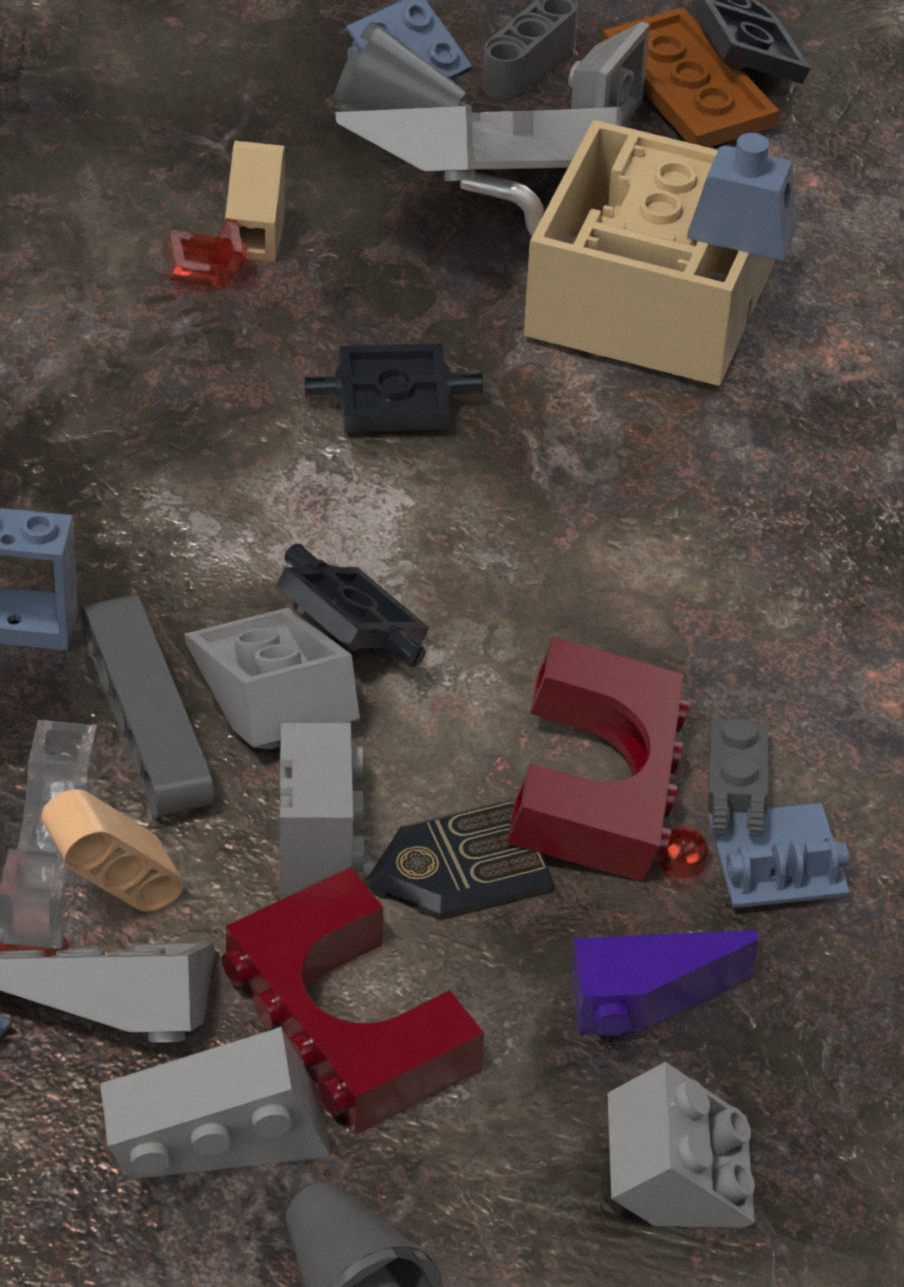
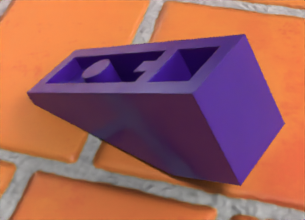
M757 930L574 939L571 983L579 1035L602 1034L616 1036L622 1033L641 1032L752 978L758 946Z

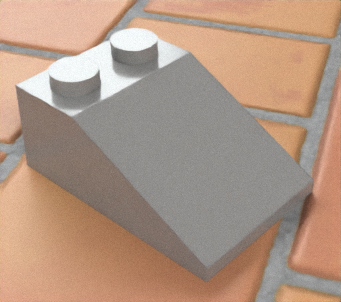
M288 607L184 634L186 645L230 726L252 747L261 749L280 747L281 723H346L360 719L352 655Z

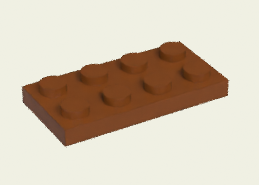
M684 7L602 30L603 42L641 21L650 24L644 94L688 143L710 148L738 139L745 133H758L778 126L780 111L742 70L734 69L721 61L719 58L720 53L713 42L705 35V30Z

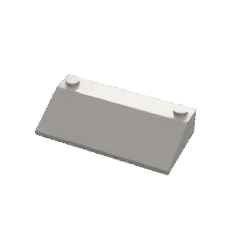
M472 106L336 112V123L423 171H444V181L476 180L475 170L568 168L593 120L622 126L621 107L472 112Z

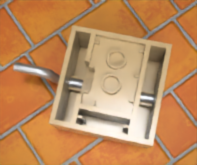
M593 120L545 213L538 196L527 186L516 181L476 171V180H462L460 184L461 189L511 201L521 207L524 212L526 228L532 238L529 247L523 336L720 386L744 333L747 315H752L775 263V259L687 239L688 230L705 180L718 150Z

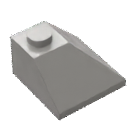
M641 21L595 45L582 61L578 60L575 62L568 78V86L572 88L571 109L621 107L622 126L643 102L650 24Z

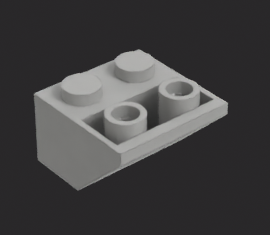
M667 1062L607 1093L612 1200L653 1226L745 1228L755 1223L753 1206L755 1185L751 1174L749 1150L751 1130L747 1117L739 1109L730 1106L702 1087L698 1081L690 1079Z

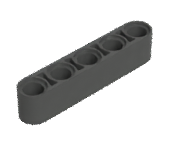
M132 594L81 606L82 627L90 654L153 816L160 818L213 805L214 789L207 762L139 596Z

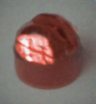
M680 826L672 829L666 855L663 861L660 862L662 869L669 875L682 879L699 875L704 870L707 860L708 848L705 837L698 830L690 826Z

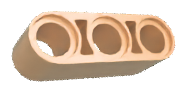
M72 789L59 793L44 806L41 813L42 823L65 865L73 872L144 912L165 908L181 894L183 879L159 838L150 830L89 792L81 789Z

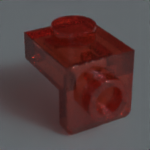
M230 218L225 219L217 237L169 230L163 243L170 281L226 289L236 269L243 267L247 253L246 242L240 238L237 220Z

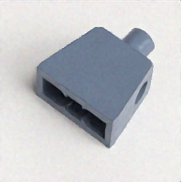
M745 133L737 139L736 148L730 146L719 147L705 180L688 230L687 239L784 261L797 226L793 165L787 159L768 155L769 141L758 133Z

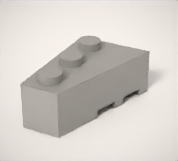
M281 723L280 895L290 896L349 867H352L354 871H364V836H353V826H363V791H353L352 782H362L363 747H351V723Z
M282 1027L100 1083L107 1146L130 1180L331 1157L319 1091Z

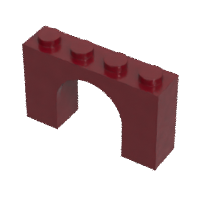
M553 636L537 672L530 714L584 729L606 739L625 757L630 766L632 776L620 781L600 782L530 763L514 800L507 844L643 882L653 860L663 861L671 837V828L663 826L664 817H669L677 793V784L670 783L669 778L670 774L674 775L683 749V742L675 740L676 732L679 733L683 727L689 705V700L681 698L684 674Z
M352 867L225 926L226 953L222 955L221 959L228 979L235 987L243 986L253 999L258 1018L268 1030L279 1027L283 1028L307 1072L318 1085L319 1094L326 1109L334 1117L341 1115L355 1135L482 1070L485 1032L451 990L394 1018L375 1023H354L335 1018L321 1010L308 996V989L320 976L382 946L383 906Z

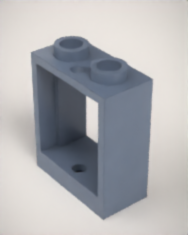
M0 508V555L53 560L55 593L0 587V644L69 650L78 614L73 515ZM13 620H17V621H19L20 623H18V624H10L9 622H10V621H13Z

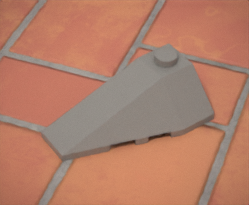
M214 942L134 944V948L116 950V956H105V949H98L97 946L56 951V957H45L44 950L36 949L0 951V991L127 1032H148L149 1042L186 1040V1031H192L204 1023L215 955Z

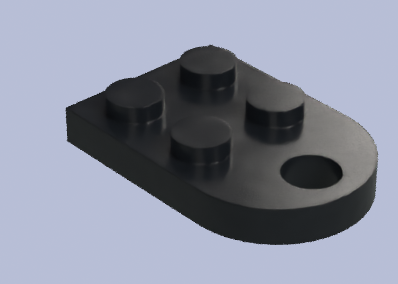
M757 0L693 1L692 9L704 27L705 35L713 42L720 53L719 58L722 62L737 70H743L745 67L758 70L764 76L776 82H783L784 79L803 84L811 67L779 18Z

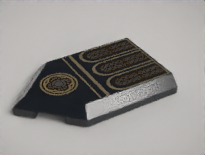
M514 799L400 826L364 882L372 893L384 898L391 894L418 905V911L438 919L552 890L549 868L542 854L507 844Z

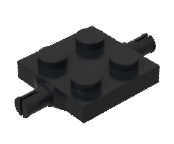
M442 343L339 346V366L336 370V376H304L305 399L336 397L343 411L344 432L449 429V404L452 394L483 395V372L451 373V369L444 361Z
M301 543L293 544L286 551L284 560L292 567L284 568L276 587L293 600L292 606L297 612L316 620L329 631L328 637L349 651H358L359 648L391 650L410 668L411 666L416 667L422 662L426 655V650L421 644L430 627L360 568L338 567L327 564L324 560H318Z

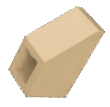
M235 141L225 215L226 257L275 262L285 225V146Z

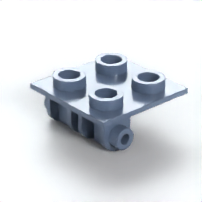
M401 0L346 26L347 31L354 39L352 47L347 50L348 58L352 50L364 49L368 41L361 38L360 35L369 23L374 22L389 31L449 79L472 67L426 0Z
M822 803L767 808V814H764L762 837L749 836V829L746 827L747 813L730 812L729 826L726 828L725 835L712 834L733 908L845 897L850 894L842 869L843 866H848L849 862L847 845L845 842L836 843L832 837ZM708 814V822L712 832V814Z

